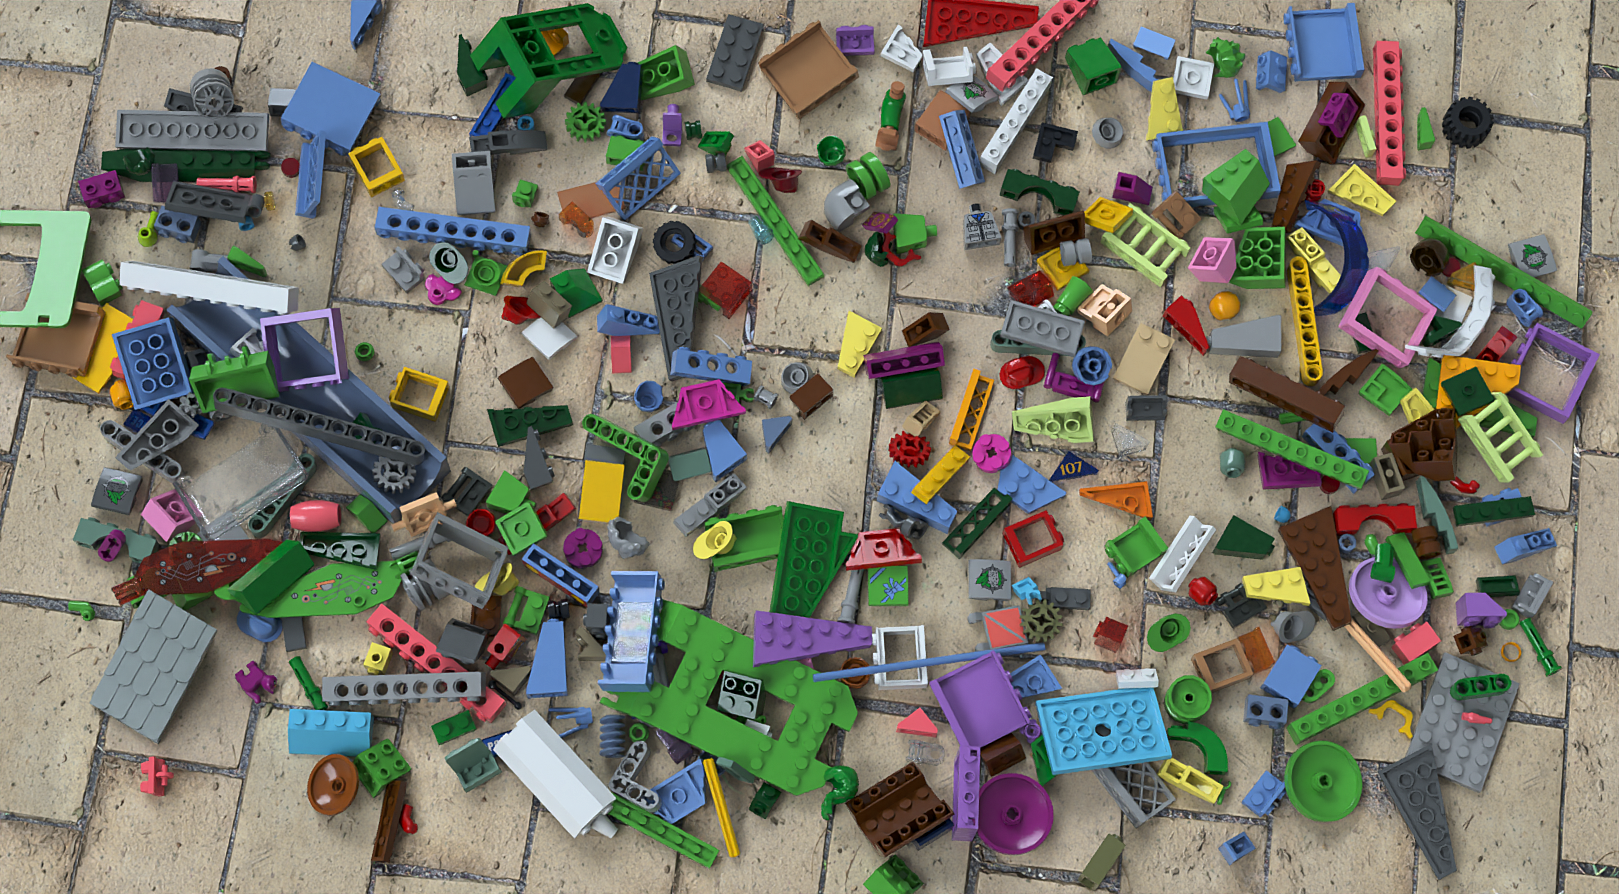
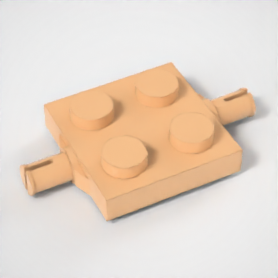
M437 492L399 507L402 513V520L391 524L394 532L406 528L410 532L411 537L428 531L437 512L446 516V511L457 507L454 499L443 503L439 499Z

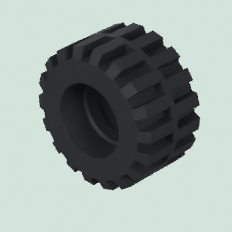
M1462 97L1460 100L1454 101L1447 110L1442 122V127H1444L1442 131L1443 134H1447L1446 139L1448 141L1452 140L1451 144L1454 146L1458 144L1459 148L1466 146V149L1471 148L1472 145L1477 147L1491 131L1494 123L1492 121L1494 119L1493 114H1490L1492 110L1486 108L1487 104L1485 102L1482 104L1480 102L1481 99L1473 100V97H1468V99ZM1467 117L1475 123L1476 128L1465 127L1459 118Z

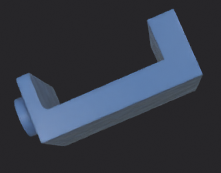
M1287 644L1260 688L1275 698L1288 699V706L1295 709L1322 665L1318 664V660L1314 657H1307L1302 654L1301 650L1296 646H1289Z

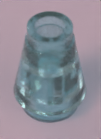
M757 216L749 220L748 224L757 242L765 245L773 239V230Z

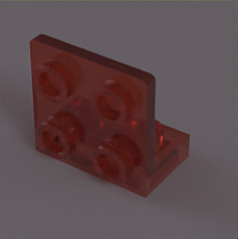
M720 262L699 288V292L723 308V316L730 319L751 293L752 282L725 263Z

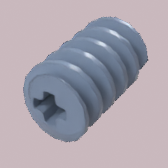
M606 715L600 719V723L603 725L600 727V731L603 733L600 735V739L603 741L600 743V747L603 749L600 751V756L605 758L625 757L619 754V752L625 750L624 747L619 746V744L625 742L624 739L619 738V736L625 735L624 731L619 730V728L625 727L624 723H620V720L625 719L624 715Z

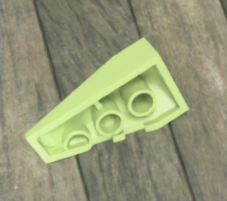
M1091 397L1069 398L1012 411L1015 431L1034 435H1048L1050 438H1062L1072 443L1094 442Z

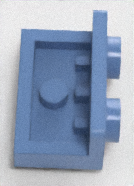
M1271 50L1258 56L1256 89L1261 90L1267 87L1279 93L1285 91L1287 57Z

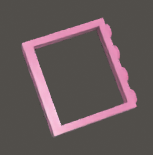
M1375 267L1367 271L1338 327L1371 350L1377 349L1379 351L1378 355L1400 369L1409 365L1416 351L1405 349L1402 353L1355 320L1375 281L1424 313L1408 345L1419 346L1437 308L1430 304L1428 300L1417 295L1416 291L1404 286L1400 280L1392 278L1384 269Z

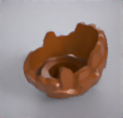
M854 657L845 660L839 670L868 667L869 664L862 658ZM871 674L841 678L840 680L849 688L860 689L868 683Z

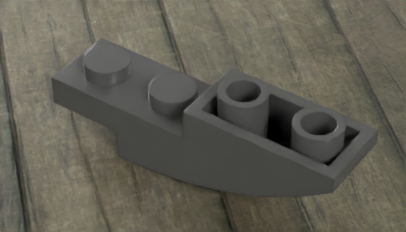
M545 131L488 132V135L469 137L471 152L490 151L491 155L510 153L512 155L547 150Z

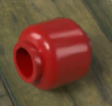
M1206 577L1194 578L1188 585L1190 588L1188 595L1200 606H1209L1218 597L1217 586Z

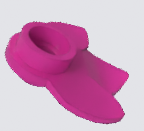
M430 274L425 281L428 299L434 305H441L445 300L453 301L461 295L462 291L455 288V284L447 282L442 276L438 278Z

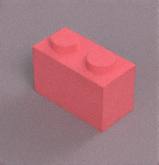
M1428 622L1422 625L1417 623L1410 628L1411 633L1406 636L1402 633L1394 639L1396 643L1391 648L1404 665L1419 658L1441 642Z

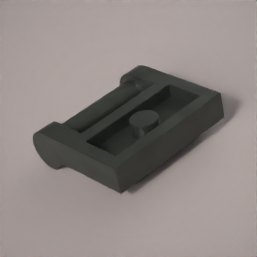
M464 467L461 470L462 474L449 491L442 495L441 499L445 502L453 500V497L468 478L472 479L458 499H454L457 507L454 508L469 516L480 505L493 485L469 468Z

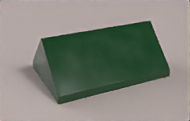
M937 367L879 377L886 409L943 399L941 376Z

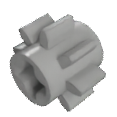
M189 392L187 397H181L180 402L182 404H180L178 409H182L184 412L183 416L189 415L194 418L196 412L201 414L202 410L194 394Z

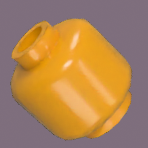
M126 380L116 381L110 388L113 405L122 410L132 408L134 405Z

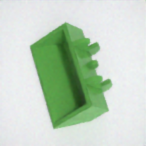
M242 346L243 353H240V357L230 358L228 355L224 357L225 360L216 361L214 354L210 353L207 354L208 361L205 364L192 367L189 381L202 413L217 411L214 407L213 394L218 388H227L267 400L279 397L275 367L269 351L251 354L248 346ZM221 398L218 401L224 402L227 399Z

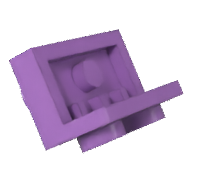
M861 25L859 27L841 26L836 28V46L844 56L874 55V27Z

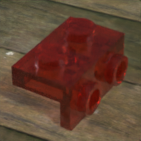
M1040 270L1007 287L1008 293L1017 302L1036 306L1054 296L1051 281Z

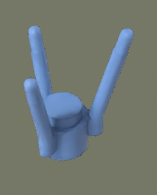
M1234 79L1239 104L1234 105L1232 110L1223 95L1219 94V97L1229 112L1230 119L1235 118L1236 122H1242L1250 118L1247 81H1243V103L1238 79Z
M590 707L549 708V712H574L572 714L558 715L556 718H575L576 724H580L560 734L561 739L581 729H586L588 724L593 723Z

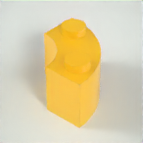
M532 251L516 258L504 271L500 284L514 287L523 286L525 278L530 273L545 269L547 251Z

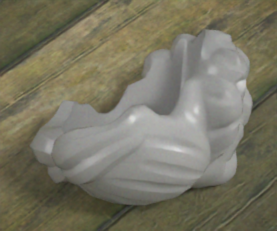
M615 517L607 525L608 538L612 547L618 550L623 559L643 554L648 546H650L646 537H639L638 534L632 531V522L621 517Z

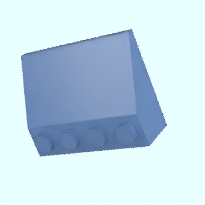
M168 317L112 334L135 410L163 403L168 399L181 398L182 396H187L189 392L194 394L189 381V367L173 318Z

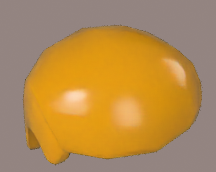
M1229 291L1219 292L1211 299L1209 304L1210 312L1217 320L1232 319L1240 312L1241 307L1239 298L1236 294Z

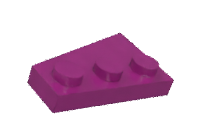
M1258 452L1257 454L1263 490L1320 487L1322 484L1320 473L1295 462L1284 460L1280 456H1267L1263 452Z

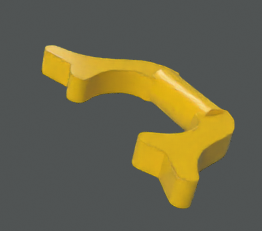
M1389 700L1381 707L1368 711L1370 714L1376 715L1379 720L1383 718V713L1387 708L1397 711L1405 718V724L1398 732L1404 733L1408 739L1413 737L1410 730L1413 718L1412 712L1396 701Z

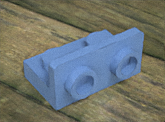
M1266 770L1241 803L1260 818L1264 814L1269 815L1275 807L1272 804L1275 799L1278 798L1280 800L1286 793L1285 782L1282 783Z

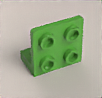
M385 739L361 752L353 761L358 770L359 780L373 798L380 795L387 784L411 770L409 764L389 739Z

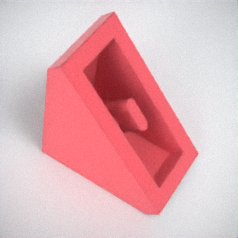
M761 140L744 148L757 173L774 165V151Z
M630 335L611 336L612 374L632 373Z
M918 708L897 725L896 732L936 738L938 729L924 711Z

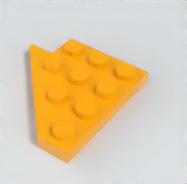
M1444 355L1441 359L1436 409L1453 408L1441 386L1442 381L1477 367L1491 393L1502 392L1506 395L1518 386L1521 365ZM1490 404L1485 405L1465 415L1476 416ZM1456 413V429H1458V428L1461 426V424H1460L1459 421H1458V419H1459L1460 417H1458L1457 413Z

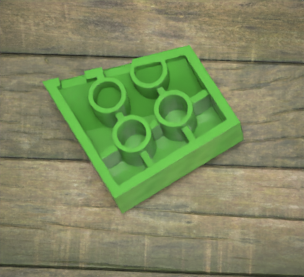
M1244 149L1203 178L1202 192L1241 227L1244 219L1251 213L1254 205L1263 196L1270 183L1259 160L1247 149Z
M1255 227L1246 229L1236 255V269L1229 283L1245 289L1285 288V227Z

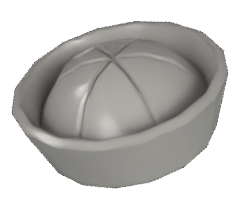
M1101 118L1093 125V138L1101 147L1106 149L1115 148L1122 141L1123 127L1114 118Z
M790 363L782 372L781 384L787 392L793 394L814 377L813 371L805 363Z

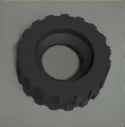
M669 221L668 223H663L661 227L659 226L654 233L653 248L663 261L668 264H676L694 255L697 240L693 231L686 224L680 221ZM671 234H679L684 239L682 249L677 252L669 251L666 247V239Z

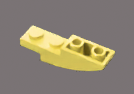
M1303 227L1287 236V240L1296 256L1306 260L1309 275L1319 287L1323 286L1332 297L1348 288L1346 280L1325 258V252Z

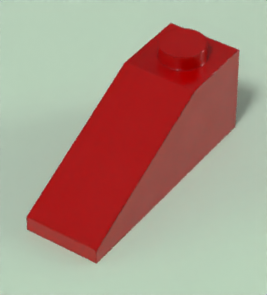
M1181 295L1165 310L1163 317L1204 356L1208 351L1209 345L1196 309L1189 299Z

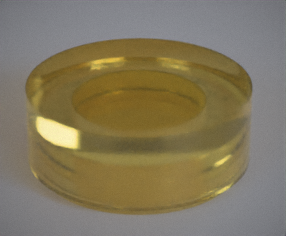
M265 192L266 210H275L273 192Z

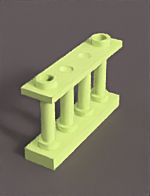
M1129 203L1128 207L1133 208V215L1114 233L1105 232L1100 243L1156 285L1162 287L1168 277L1165 271L1179 254L1186 258L1190 247L1186 241L1178 239L1144 214L1140 207ZM1136 220L1144 227L1130 244H1125L1120 240V237L1132 222ZM1150 231L1158 239L1145 255H1140L1136 252L1135 248ZM1167 243L1174 250L1160 266L1156 267L1150 260L1161 246Z
M1492 392L1491 394L1495 399L1494 402L1476 416L1463 415L1458 421L1498 481L1509 483L1514 479L1511 473L1514 467L1529 455L1531 457H1541L1543 454L1540 451V445L1532 439L1508 403L1509 399L1502 392ZM1499 408L1504 418L1489 430L1483 432L1479 426L1480 422ZM1509 424L1515 433L1498 447H1493L1490 438ZM1520 440L1525 449L1507 464L1504 463L1501 459V454Z

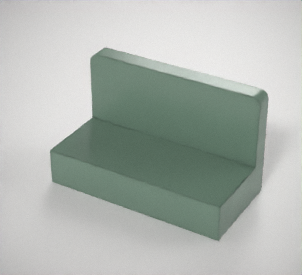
M704 447L669 456L668 465L670 466L674 481L711 472L707 451Z

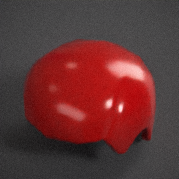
M476 509L469 514L466 526L489 537L495 531L496 518L487 509Z

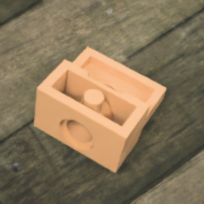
M1101 284L1078 307L1077 311L1078 314L1091 321L1095 329L1109 336L1132 312L1131 298L1117 289L1112 291Z

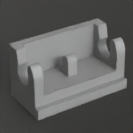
M1536 573L1533 576L1529 575L1511 608L1527 618H1532L1537 613L1553 582Z

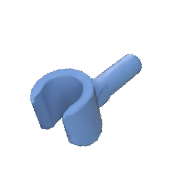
M1110 561L1107 565L1116 576L1113 583L1121 589L1126 584V577L1124 574L1119 573Z

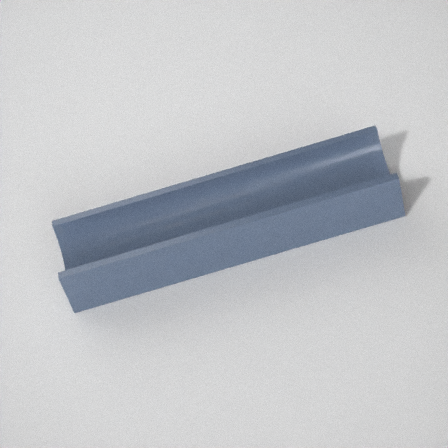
M224 256L217 261L218 268L216 274L248 279ZM205 299V301L192 300L180 307L171 305L167 309L170 317L174 319L176 327L200 349L204 348L206 354L213 353L216 361L225 360L224 357L228 355L230 358H236L229 352L230 348L252 328L257 331L256 336L260 342L263 341L260 319L281 316L275 310L273 312H262L261 308L257 307L256 309H244V305L232 307L227 306L226 302L213 304L208 299ZM297 322L275 326L283 381L336 374L334 355ZM349 369V379H343L341 384L330 385V381L324 382V386L312 387V384H307L305 389L295 390L294 386L288 387L289 391L279 392V397L268 399L351 423L360 412L368 415L373 427L423 443L425 447L424 461L419 465H415L416 476L414 477V483H409V489L403 487V493L396 490L395 494H392L391 489L384 492V486L378 488V482H374V463L379 462L380 456L292 432L359 494L370 500L392 524L402 520V513L399 507L427 496L451 472L447 457ZM283 414L277 415L278 418H282L285 416ZM299 419L296 422L303 423L304 420ZM316 425L315 427H316V428H323L324 426H322V425ZM336 430V431H335V433H337V434H340V433L343 432V431H341V430ZM393 446L392 448L398 450L401 447ZM413 451L412 454L419 455L420 452ZM384 469L381 471L382 476L384 475ZM407 469L405 470V473H404V474H405V477H406L407 474H408Z

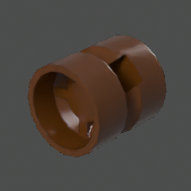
M1424 526L1411 531L1413 543L1417 544L1415 551L1418 559H1430L1443 553L1440 542L1436 541L1438 538L1436 526Z

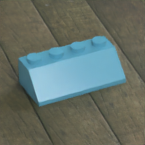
M290 709L288 722L289 754H340L356 757L372 746L374 717L369 712Z

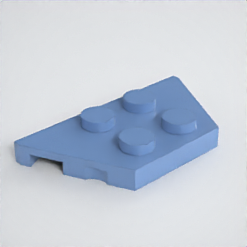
M1327 199L1319 202L1315 208L1307 212L1294 225V228L1300 229L1303 227L1307 233L1362 254L1365 249L1362 242L1363 233L1360 226V212Z
M1012 455L1009 465L1005 469L1002 468L1000 470L997 490L1003 496L1008 494L1012 497V503L1027 514H1031L1059 498L1062 499L1067 494L1014 455Z
M702 758L650 789L662 801L660 809L653 812L654 814L661 816L668 823L674 824L707 803ZM646 797L644 798V800H646L649 804L655 803L654 800H649Z

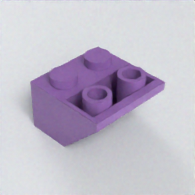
M1465 593L1455 603L1457 626H1464V628L1468 626L1473 628L1476 626L1495 628L1507 616V612L1486 593Z

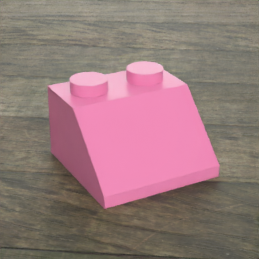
M1204 237L1188 269L1199 281L1229 283L1236 269L1235 241L1231 238Z
M178 488L151 498L141 513L142 517L166 542L171 541L177 534L186 532L203 516Z

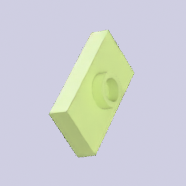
M1366 115L1360 116L1355 126L1364 155L1368 158L1372 157L1376 151L1375 136L1373 130H1370Z

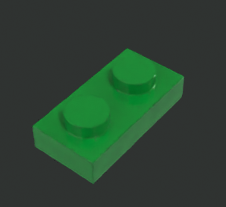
M469 710L431 725L439 745L477 730Z

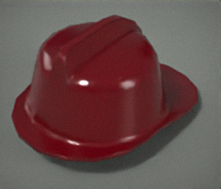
M774 167L761 170L759 176L771 180L777 191L795 193L798 190V176L802 171Z

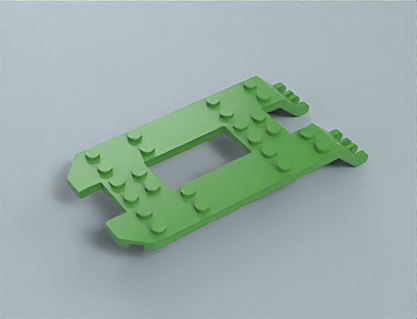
M662 599L663 608L659 613L661 623L660 627L657 628L658 641L667 643L685 652L669 688L654 681L651 684V692L606 691L609 694L618 696L617 702L615 703L606 697H602L599 703L610 709L633 716L717 758L722 757L733 760L752 775L795 796L823 787L826 783L824 780L825 771L828 768H832L815 759L831 724L849 732L858 714L849 686L835 679L814 682L813 674L820 672L796 660L780 661L777 664L771 665L769 663L762 664L760 667L753 668V639L683 605ZM642 615L641 620L650 623L651 618ZM637 625V627H636L635 630H648V629H646L645 627H643V626H641V625ZM727 670L762 679L765 692L794 705L778 741L705 706L722 671Z

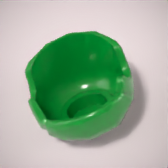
M827 136L821 139L817 145L818 157L824 165L836 166L843 162L846 156V148L843 141L837 136Z

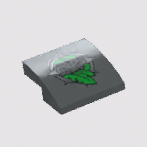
M104 467L93 495L91 507L130 515L136 502V494L143 481L142 476Z

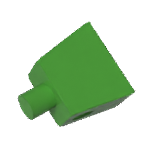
M893 214L898 219V222L893 226L894 235L896 236V254L908 252L910 249L925 248L927 237L937 236V226H925L923 215Z
M505 470L486 501L487 508L505 514L510 513L526 502H531L535 509L537 503L528 499L531 494L530 489Z

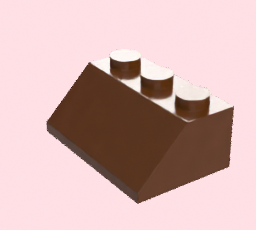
M1084 211L1023 226L1024 241L1031 255L1059 248L1060 243L1064 241H1073L1075 243L1078 239H1085Z

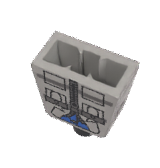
M980 204L970 205V214L964 215L963 220L964 250L1000 245L1001 235L991 211L982 212Z

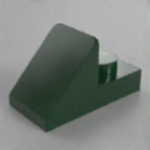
M1434 316L1430 323L1434 330L1426 334L1427 338L1422 344L1424 347L1436 345L1459 331L1462 323Z

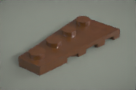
M1314 160L1286 165L1271 227H1285V232L1290 233L1299 213L1298 207L1307 196L1305 194L1306 189L1314 181L1313 174L1315 170L1320 168L1321 163Z

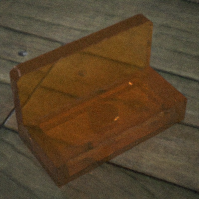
M1256 627L1252 632L1238 637L1239 642H1242L1245 646L1247 660H1250L1254 667L1253 675L1270 669L1274 665L1275 661L1260 627Z

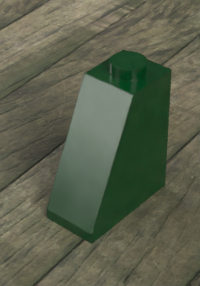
M1233 515L1212 553L1215 555L1263 560L1265 555L1270 556L1275 547L1272 543L1275 538Z

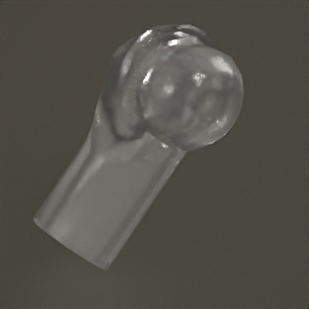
M402 188L393 190L392 199L394 205L401 210L413 211L415 205L405 201L404 190Z

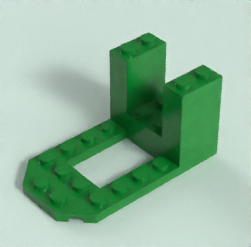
M585 3L501 17L470 57L478 71L510 66L516 79L495 102L502 117L505 119L533 113L561 80L618 70L623 63V56L626 53L627 46L611 17L604 12L602 14L594 10V6ZM579 25L593 54L556 60L541 32Z

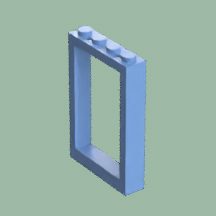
M1268 122L1158 133L1155 140L1152 141V149L1157 155L1155 165L1156 169L1160 171L1158 181L1159 186L1163 188L1162 202L1172 194L1164 147L1253 137L1255 138L1259 162L1270 183L1260 200L1278 198L1281 188ZM1206 195L1184 198L1191 207L1216 205Z

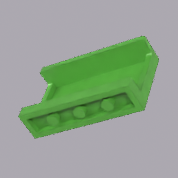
M771 505L767 506L765 510L760 511L751 509L746 514L732 513L727 515V518L719 519V517H713L708 519V522H705V531L720 521L729 522L732 526L733 534L737 538L733 548L728 553L715 554L711 557L714 572L778 559L784 521L782 506Z

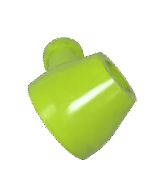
M151 211L147 227L141 228L138 232V241L144 247L155 245L158 239L154 231V224L159 213ZM148 232L149 234L144 237L143 234Z

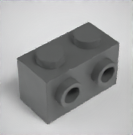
M587 604V614L583 615V625L586 626L587 631H589L594 639L605 640L608 637L605 632V626L610 625V617L607 613L608 604Z

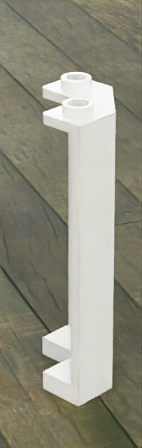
M533 710L516 723L517 727L509 734L506 733L501 737L493 750L574 839L580 834L584 836L592 829L591 824L595 818L601 814L605 816L613 809L612 804L616 797L537 711Z

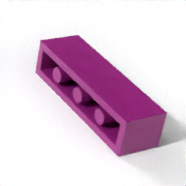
M939 342L863 355L865 370L869 379L945 366L943 347Z

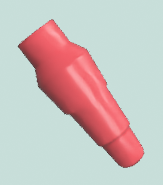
M1462 713V720H1466L1469 723H1492L1491 718L1480 716L1477 713Z

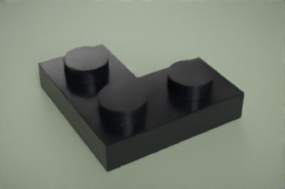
M1042 122L1032 159L1051 163L1055 147L1073 151L1078 131Z

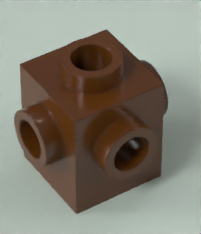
M1468 626L1461 629V633L1453 636L1460 654H1471V656L1482 653V649L1488 646L1486 634L1481 628Z

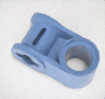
M619 115L612 117V125L606 133L609 137L621 135L630 140H644L643 126L640 122ZM633 131H639L638 134H631Z
M1517 289L1508 297L1506 302L1508 308L1525 327H1529L1537 317L1543 316L1541 307L1534 302L1525 290ZM1514 297L1519 298L1521 303L1516 302Z

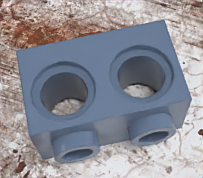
M161 206L154 227L161 237H173L182 243H194L201 226V221L198 216L165 210V206ZM172 221L169 226H164L166 222ZM186 226H189V227H190L189 230H187V231H182V229H183L184 227H186Z
M1249 694L1245 698L1243 722H1247L1250 726L1259 727L1262 724L1269 725L1271 729H1281L1287 723L1288 699ZM1252 707H1256L1259 709V716H1256L1252 713ZM1271 710L1278 711L1280 718H1274Z

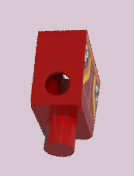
M504 624L487 648L491 655L485 664L495 670L501 661L505 664L509 663L527 639L509 625ZM504 647V651L500 653V649Z

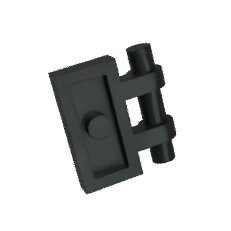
M1242 583L1236 585L1235 589L1230 592L1220 594L1221 597L1215 600L1218 607L1223 604L1228 606L1222 613L1232 628L1237 627L1267 609L1262 599L1246 596ZM1238 595H1240L1243 598L1237 603H1234V601L1232 600Z

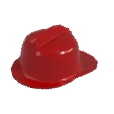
M508 295L504 297L505 305L501 315L503 320L520 325L528 319H539L541 317L526 304L527 297Z
M1024 356L1006 362L1001 367L999 373L1000 380L1007 388L1020 389L1040 382L1044 377L1045 368L1043 363L1036 357Z

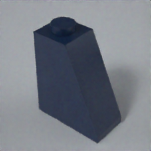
M628 62L621 65L600 103V108L603 112L640 114L643 68L639 63Z

